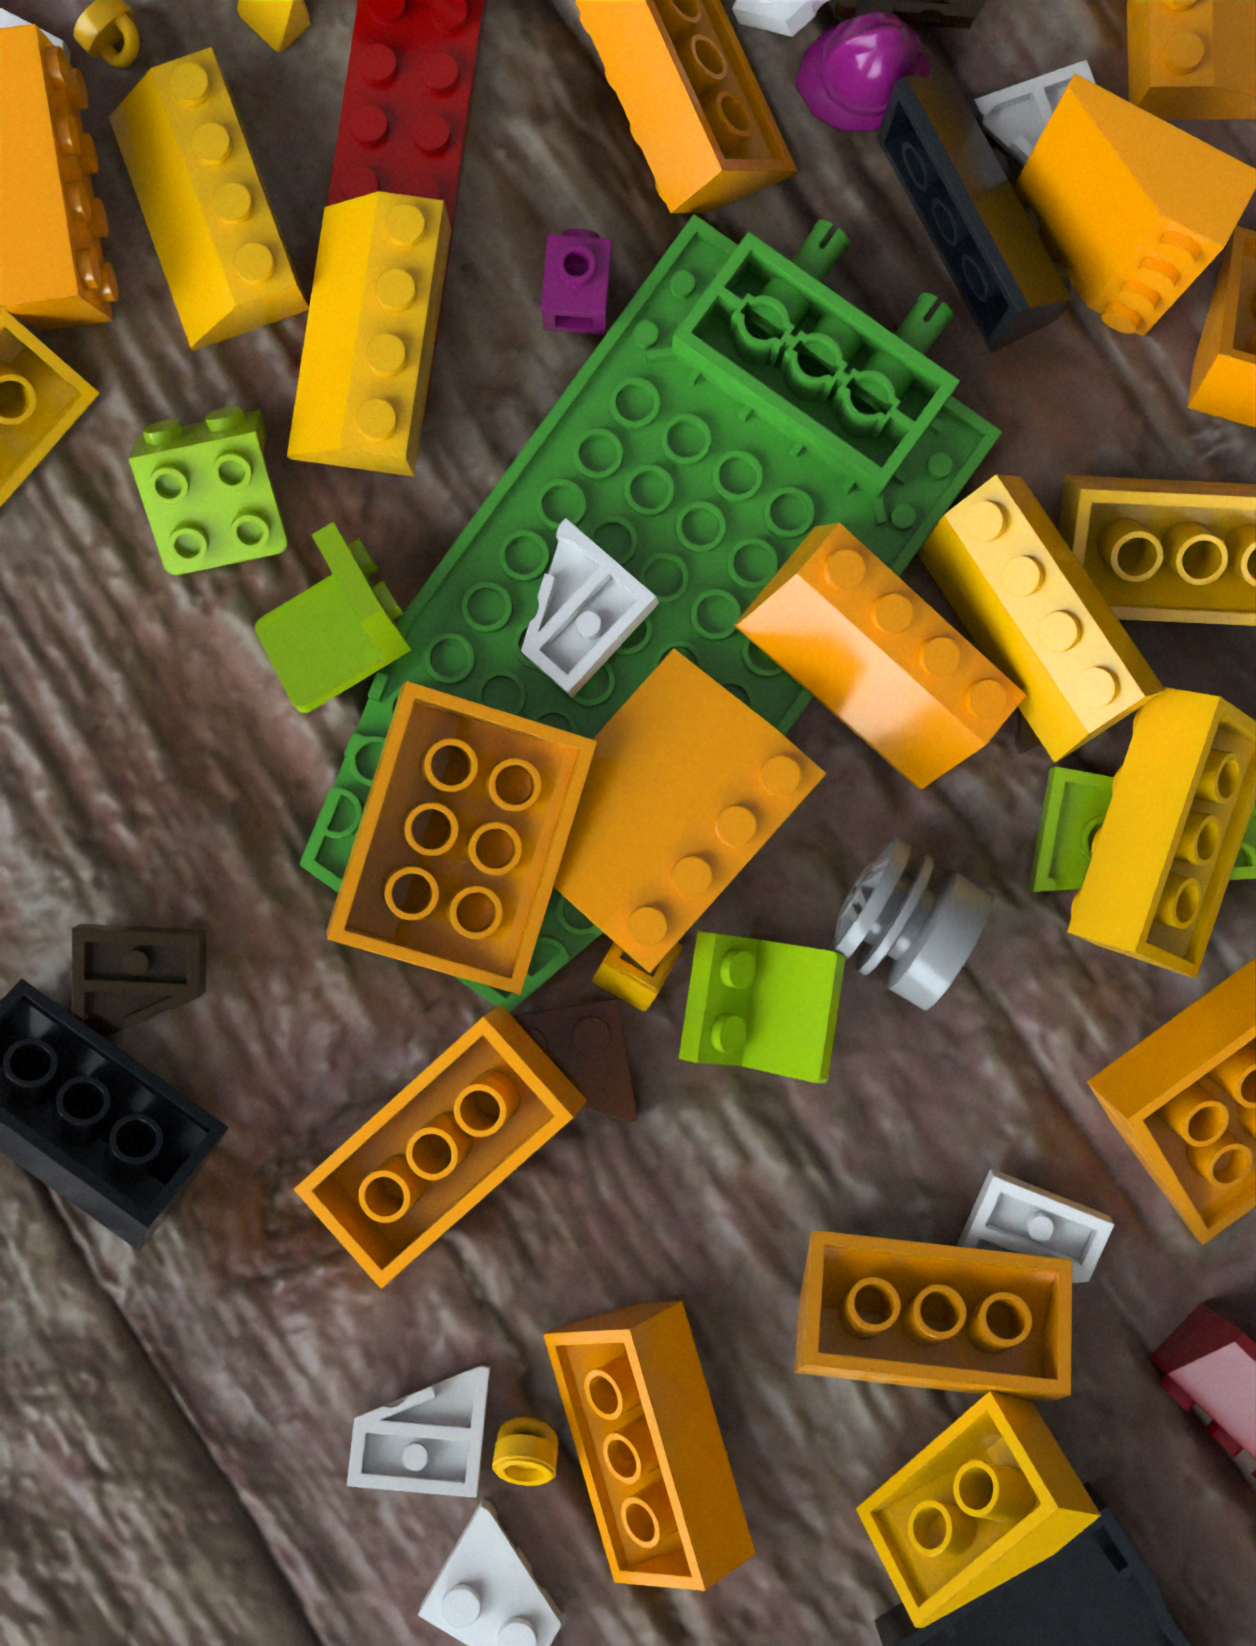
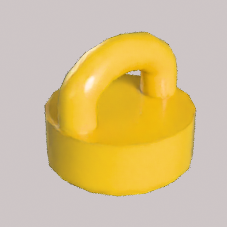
M95 0L80 15L75 24L73 35L75 40L91 57L101 56L112 67L119 69L129 67L138 56L140 39L139 32L134 24L136 15L124 0ZM123 38V48L118 52L113 46Z
M514 1417L505 1421L500 1426L497 1434L492 1470L499 1478L517 1485L536 1486L548 1483L556 1476L558 1436L555 1430L546 1422L533 1417Z

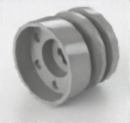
M894 838L881 855L864 868L852 886L838 913L836 930L828 950L840 952L845 956L846 961L860 943L864 941L865 943L857 959L855 970L866 976L887 955L893 958L887 977L886 988L927 1011L946 992L966 963L989 919L994 904V894L957 872L949 875L934 892L928 890L927 886L934 868V858L927 854L921 855L912 864L907 873L903 875L902 873L910 857L912 846L899 838Z

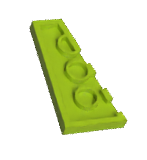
M1057 766L1049 769L1028 892L1082 888L1092 858L1091 849L1094 836L1103 826L1113 796L1112 784L1114 777ZM1254 804L1229 880L1256 879V804Z

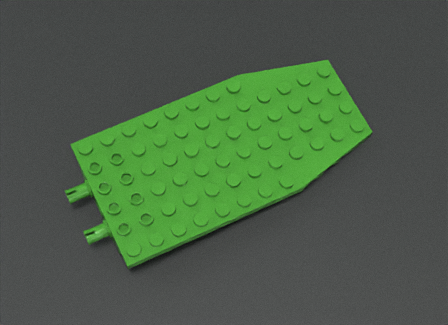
M693 214L404 611V614L397 621V625L411 651L380 669V672L377 671L367 695L369 699L355 732H352L344 752V761L333 788L329 789L299 865L337 893L339 892L402 685L406 681L593 739L671 650L675 648L785 736L811 701L813 695L738 630L734 624L815 526L840 522L899 577L1002 434L1000 429L951 396L960 380L925 356L944 328L954 319V314L945 302H942L929 322H924L938 297L929 293H921L917 298L916 304L893 334L821 283L843 252L847 251L850 247L849 238L838 228L825 248L822 249L830 237L828 233L833 227L831 222L819 219L813 226L814 229L790 261L749 231L740 244L737 245ZM565 518L650 590L659 602L654 610L573 698L527 659L521 651L529 623L537 614L539 607L537 596L544 573L549 574L558 544L556 533L559 524ZM553 887L521 995L460 977H454L495 1007L501 1004L510 1012L603 932Z

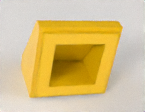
M238 0L237 11L240 18L278 53L283 52L311 25L310 15L304 0Z
M613 942L592 981L597 986L635 1008L647 1011L658 995L684 946L677 942L652 972L649 973Z

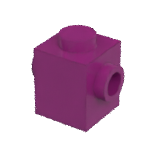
M579 228L565 230L562 235L547 234L541 303L544 330L606 335L612 268L611 239L600 238V235L594 231Z

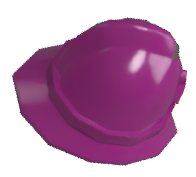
M872 10L844 21L837 26L830 27L805 50L795 87L811 114L837 130L874 131L880 128L894 82L906 76H929L932 67L922 53L920 36L917 33L913 34L910 26L894 13Z

